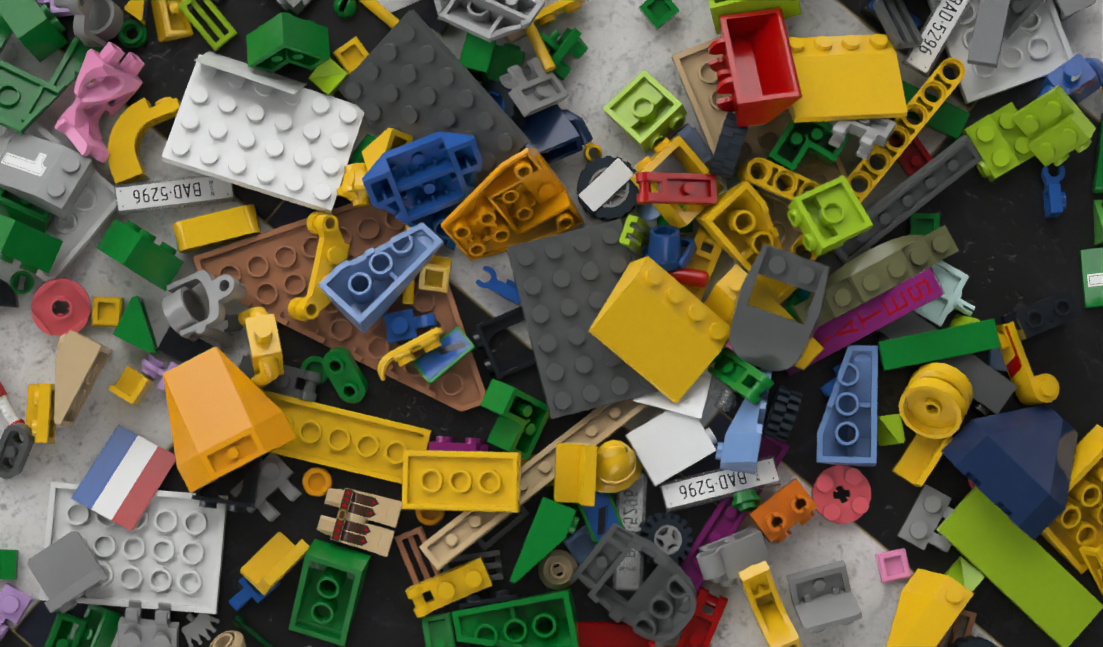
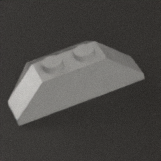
M434 0L440 20L488 42L531 26L545 5V2L542 0Z

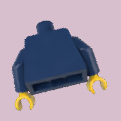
M555 104L526 117V125L523 127L522 132L529 138L530 142L521 151L526 148L535 147L548 164L582 151V145L585 146L583 156L586 161L593 162L589 156L591 148L597 151L599 157L602 156V148L592 143L593 137L583 118L568 109L561 110L559 105Z

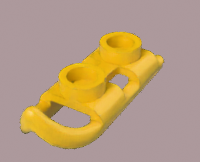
M436 327L385 354L377 367L381 381L385 380L386 369L393 360L398 362L401 367L416 359L414 356L415 352L424 348L425 352L428 353L440 347L439 335L443 333L441 327Z

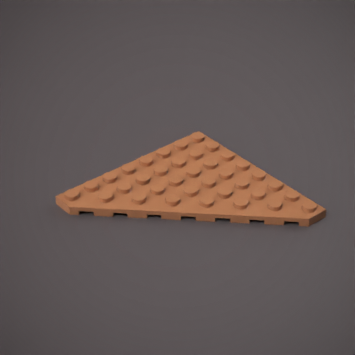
M371 201L370 205L364 207H353V203L333 209L331 215L336 216L338 219V228L344 242L350 244L348 261L365 254L364 251L372 247L376 248L390 241L392 237L405 231V223L396 219L393 214L383 208L380 210L373 206ZM307 218L193 256L197 271L205 270L213 274L215 278L229 274L246 286L243 288L247 289L246 296L238 303L248 308L264 307L268 314L275 315L277 322L330 348L344 347L351 352L356 361L377 370L379 361L385 354L411 341L389 344L383 315L363 334L332 302L323 308L314 319L298 321L290 317L288 313L290 301L295 297H305L307 295L319 241V235L312 234L308 230ZM438 250L434 254L435 256H439ZM420 272L415 277L414 305L402 304L401 293L384 313L408 309L414 310L415 317L433 313L436 315V327H441L443 333L439 335L440 339L456 326L466 335L450 286L448 287V293L418 289ZM436 327L417 330L418 337ZM424 348L414 353L416 359L425 352ZM472 352L432 385L426 381L412 364L415 360L401 367L398 362L393 360L386 369L385 375L460 412L480 406L486 393Z

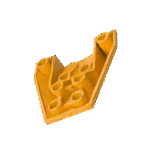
M532 147L526 148L502 162L441 223V228L470 261L505 252L509 246L565 233L584 221L563 182L538 150Z
M217 346L163 373L176 464L190 493L212 483L219 477L297 439L285 413Z

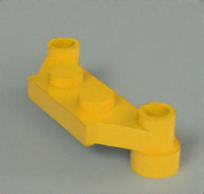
M324 211L312 212L307 218L308 230L312 234L319 235V241L307 295L305 297L293 298L288 305V313L294 320L307 321L314 319L331 302L319 288L318 284L340 263L346 261L350 244L344 242L338 228L337 217Z

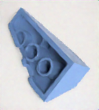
M421 222L392 237L390 241L376 248L372 247L364 251L365 254L351 261L346 260L340 263L318 286L337 309L364 334L390 308L444 242Z
M848 345L817 432V463L856 467L876 466L878 346Z
M761 368L760 371L771 379L772 371ZM765 389L759 396L761 400L756 406L746 399L742 402L725 434L724 443L718 442L715 459L721 460L720 469L755 475L769 390Z

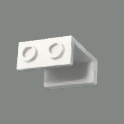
M687 399L684 400L683 402H681V403L689 404V402H688ZM669 410L625 435L654 486L715 452L714 444L718 443L709 427L704 429L699 418Z

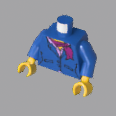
M1080 54L1075 55L1045 77L1037 98L1060 85L1077 105L1097 91L1100 86H1103V63L1097 58L1084 59Z

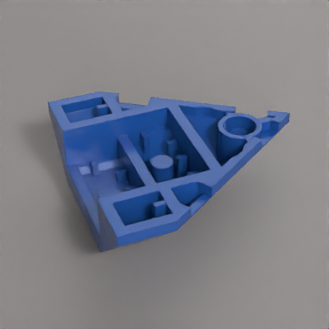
M439 131L384 152L363 176L362 181L373 206L380 210L383 208L393 214L396 219L410 227L423 222L443 240L445 247L454 251L456 244L441 228V223L474 191L477 172L481 170L483 160L473 135Z

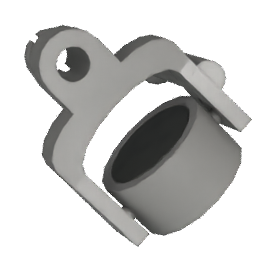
M54 0L56 8H68L74 14V34L79 37L85 46L104 48L108 43L106 41L114 38L120 32L124 23V15L121 8L112 0Z
M199 270L166 286L167 291L172 294L162 300V309L166 320L178 334L193 342L205 336L219 342L223 348H229L233 345L235 338L232 332H223L214 327L220 325L225 319V303L231 300L239 302L245 298L247 289H243L246 287L244 284L229 274L215 278L213 274L205 270ZM200 282L205 287L208 295L209 316H207V311L200 297L192 290Z

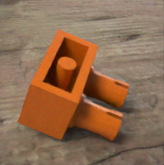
M796 478L788 482L747 515L768 542L771 543L776 540L777 543H780L792 534L789 529L799 522L802 526L815 516L813 510L818 506Z

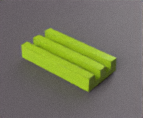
M184 0L178 5L179 9L215 52L238 34L211 0L203 1L229 31L226 35L220 31L195 0ZM189 4L194 7L219 37L220 40L215 43L186 8Z
M629 214L619 241L632 253L642 257V246H646L649 242L646 235H650L652 228L639 217ZM628 235L634 237L637 240L636 243L628 239Z

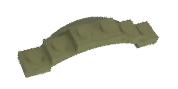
M944 225L927 235H907L882 243L855 257L831 274L827 279L825 289L827 291L819 326L873 299L958 252L959 250L946 226ZM811 293L808 299L791 307L799 323H805L815 293Z

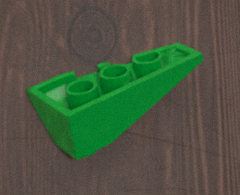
M572 588L452 611L458 642L497 647H579L577 614Z

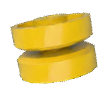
M935 362L922 365L913 373L908 386L901 396L898 405L900 416L906 426L916 434L932 439L950 437L959 430L964 416L971 405L974 397L973 388L968 378L953 366Z

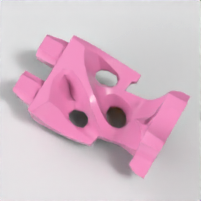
M108 42L101 52L93 49L87 51L74 88V93L77 97L54 126L56 130L64 133L82 156H92L102 163L106 161L109 151L103 144V137L100 134L98 125L99 119L104 110H107L108 115L113 117L143 84L137 75L145 65L137 55L131 52L120 63L119 61L125 53L111 42Z

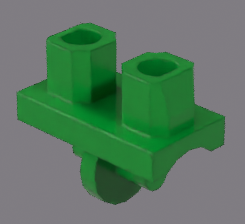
M567 28L562 35L556 29L549 36L540 33L556 66L550 72H553L558 80H564L571 71V68L562 61L566 53L568 52L575 59H580L588 49L582 39L579 38L582 33L576 28H573V30Z

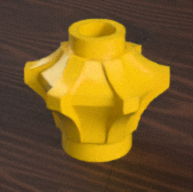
M354 163L344 166L345 173L342 184L337 189V196L347 198L353 203V207L370 205V199L362 181L363 176L367 173L365 163Z

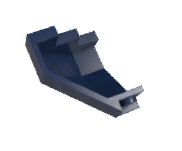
M1048 404L972 419L941 452L987 498L997 505L1014 524L1032 540H1035L1066 509L1078 432Z

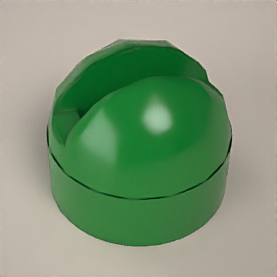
M335 0L333 7L339 17L347 19L354 16L357 11L355 0H348L344 12L340 11L344 0Z
M18 271L12 275L10 286L17 294H27L34 286V279L30 273ZM21 275L26 276L24 290H18Z

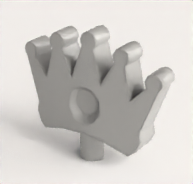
M189 613L186 617L190 623L183 626L181 630L185 634L189 647L194 645L192 638L199 645H202L203 641L200 635L210 640L211 636L208 634L207 629L215 633L216 628H214L211 621L219 624L220 620L208 613H199L196 618Z

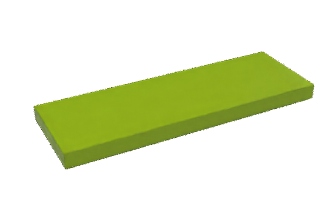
M977 486L967 494L936 529L1060 647H1069L1103 608V604L1035 540H1032L1014 524Z

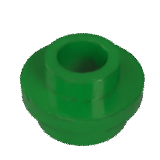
M127 20L123 23L118 33V39L123 46L136 49L145 43L147 30L138 20ZM132 30L138 32V36L135 39L128 38V34Z
M755 489L742 490L732 495L734 500L732 507L733 509H739L741 513L756 509V504L761 502V497L756 494Z

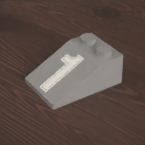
M15 133L0 157V188L66 220L95 171L91 159L66 146L26 133L22 135Z

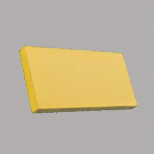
M403 450L402 509L520 512L521 452Z

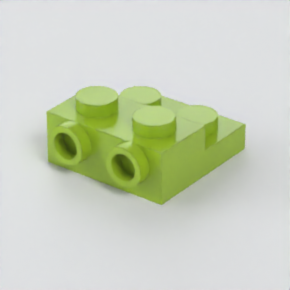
M645 69L602 108L604 113L644 153H647L650 149L654 150L653 148L664 139L663 136L671 129L675 131L681 128L687 115L684 105Z
M1057 85L1021 108L1012 117L1013 121L1030 139L1027 144L1028 148L1045 167L1051 163L1059 166L1068 159V153L1074 149L1078 153L1085 150L1092 143L1090 139L1096 130L1095 126L1060 85Z
M1012 102L961 132L962 136L966 135L970 138L982 158L976 166L980 174L984 178L988 177L990 182L1035 156L1027 146L1030 139L1012 119L1014 113L1017 112Z
M844 175L794 197L788 206L789 211L787 215L790 223L794 227H800L804 234L802 241L805 248L809 252L814 251L817 257L842 246L845 241L870 230L873 226L872 221Z

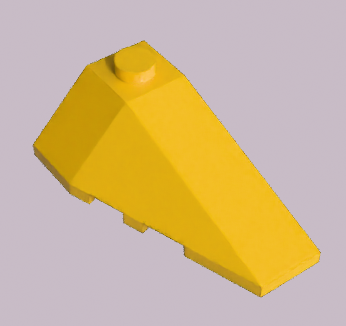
M747 180L718 195L717 204L707 205L695 217L710 236L746 273L749 272L764 243L783 249L779 240V233L770 218L765 200ZM758 274L756 282L779 304L798 288Z
M737 263L715 285L704 303L729 326L731 325L738 291L748 274ZM755 282L748 305L796 321L758 282ZM812 337L803 357L794 366L805 370L824 348Z
M918 568L900 593L899 603L885 647H936L974 593L948 575Z

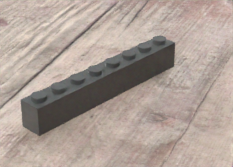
M830 252L817 257L815 260L831 266V272L828 273V277L844 265L840 259ZM912 311L874 331V333L878 335L876 337L877 341H884L938 329ZM973 354L932 361L953 366L968 378L974 395L972 408L985 417L988 414H998L1017 387V385ZM931 362L922 363V364H919V365L922 366V365H925V364H928V363H931Z

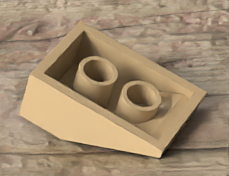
M69 330L68 334L64 333L56 346V349L59 351L56 355L54 423L59 426L72 428L112 349L83 334Z

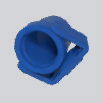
M659 225L650 230L649 242L642 252V258L649 256L665 271L677 270L679 268L685 269L696 252L697 247L694 240L681 235L677 227ZM681 247H687L684 254L681 250Z

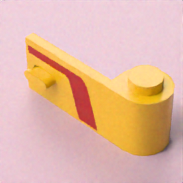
M1014 322L997 325L996 328L1001 346L999 350L1011 382L1017 385L1014 391L1019 401L1027 406L1054 401L1059 395L1060 389L1056 378L1047 373L1033 376Z

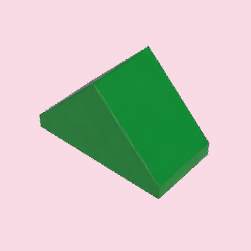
M139 296L132 297L112 335L150 354H159L160 352L157 349L158 345L143 298Z

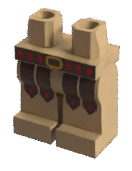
M328 488L325 504L339 507L337 518L321 515L317 530L331 536V540L388 557L395 530L370 524L368 520L396 528L402 509V501L350 488H345V490Z

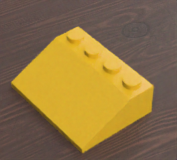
M887 34L789 38L802 98L788 107L794 123L907 117L908 111L897 53Z
M646 256L629 263L588 331L673 403H678L720 353L729 337L730 326L653 259Z
M1098 424L1076 445L1066 509L1040 534L1080 574H1083L1088 567L1079 548L1081 546L1103 549V427Z

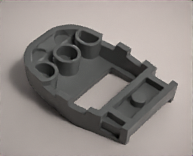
M764 243L735 300L729 339L732 349L737 356L751 365L769 371H783L796 365L803 357L811 338L818 329L827 291L825 289L828 273L831 272V266ZM758 274L815 293L804 324L748 305Z
M614 523L579 567L576 568L570 578L574 582L579 579L590 590L587 595L596 604L597 602L601 603L610 612L609 617L617 623L620 620L633 627V632L652 641L662 642L676 637L695 613L697 595L690 577L655 543ZM632 549L638 552L641 550L650 555L658 566L630 600L627 601L604 583Z

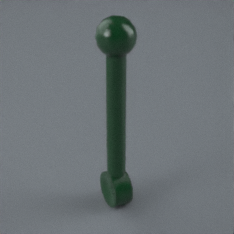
M239 615L234 617L232 623L235 627L245 630L264 647H274L245 624L243 617Z

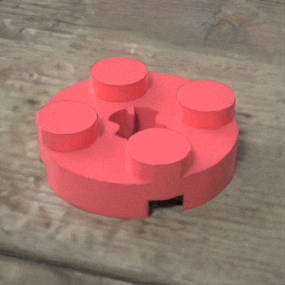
M66 277L44 282L36 290L31 303L32 318L40 330L52 336L68 334L69 330L79 332L88 322L91 311L90 298L87 291L79 283ZM57 300L60 302L67 301L69 304L66 307L69 309L68 313L64 315L62 312H58L56 314L52 309L56 307L53 303Z
M836 465L820 473L813 484L811 498L818 506L816 511L826 520L837 524H846L856 521L868 510L871 500V488L866 477L858 469L850 466ZM838 486H842L844 490L849 491V497H846L847 501L841 503L840 499H834L833 492H838L836 490Z

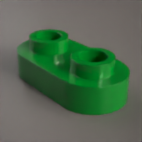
M344 347L330 349L323 358V368L336 392L347 403L361 401L368 391V383L353 355ZM333 361L339 362L341 368L335 367ZM347 386L352 387L355 393H350L347 390Z

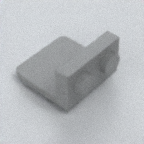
M77 531L69 532L31 557L27 563L49 598L45 605L50 613L61 611L63 614L77 605L76 599L84 594L87 597L93 595L103 588L100 583L108 579L93 553Z
M843 560L786 575L792 604L805 632L818 633L829 627L849 625L862 618L861 609L850 588L848 573Z

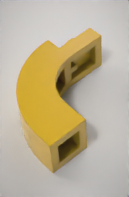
M165 97L155 102L156 106L151 107L150 102L143 98L128 107L116 121L108 142V163L115 184L119 187L127 186L148 177L140 157L141 141L146 132L153 126L177 116L181 105L177 98Z
M766 561L751 565L747 569L738 572L742 589L767 646L802 647L800 638L780 599Z

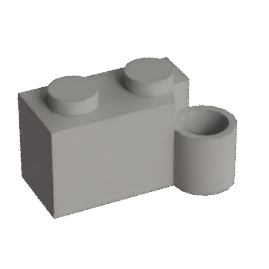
M753 527L699 547L700 553L696 556L704 580H709L714 584L719 582L721 587L735 584L737 578H739L738 572L747 569L751 565H756L763 561H766L768 566L772 564L762 532Z

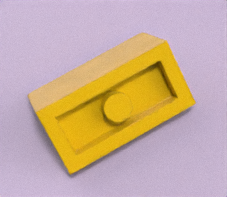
M915 433L892 469V472L915 487H922L943 453L941 451L953 437L932 439Z
M591 443L556 444L553 495L555 502L595 506L597 446Z
M278 532L240 569V573L265 596L304 557L310 546L303 539L294 545L284 534Z

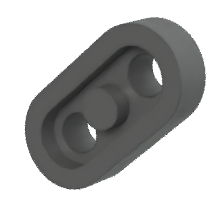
M24 423L10 425L2 434L0 439V478H13L19 475L25 466L34 444V437L32 436V429ZM19 433L22 435L23 441L19 438ZM9 458L13 461V466L10 465Z

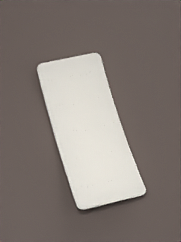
M617 158L579 194V197L592 211H596L634 173L621 159Z

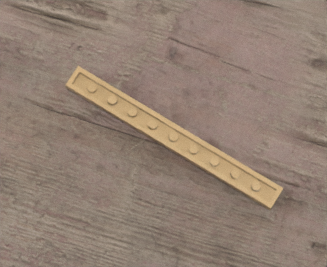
M632 398L597 407L521 466L520 507L554 481L557 443H591L599 446L650 405L635 402ZM464 511L421 544L419 548L435 569L439 571L512 513Z

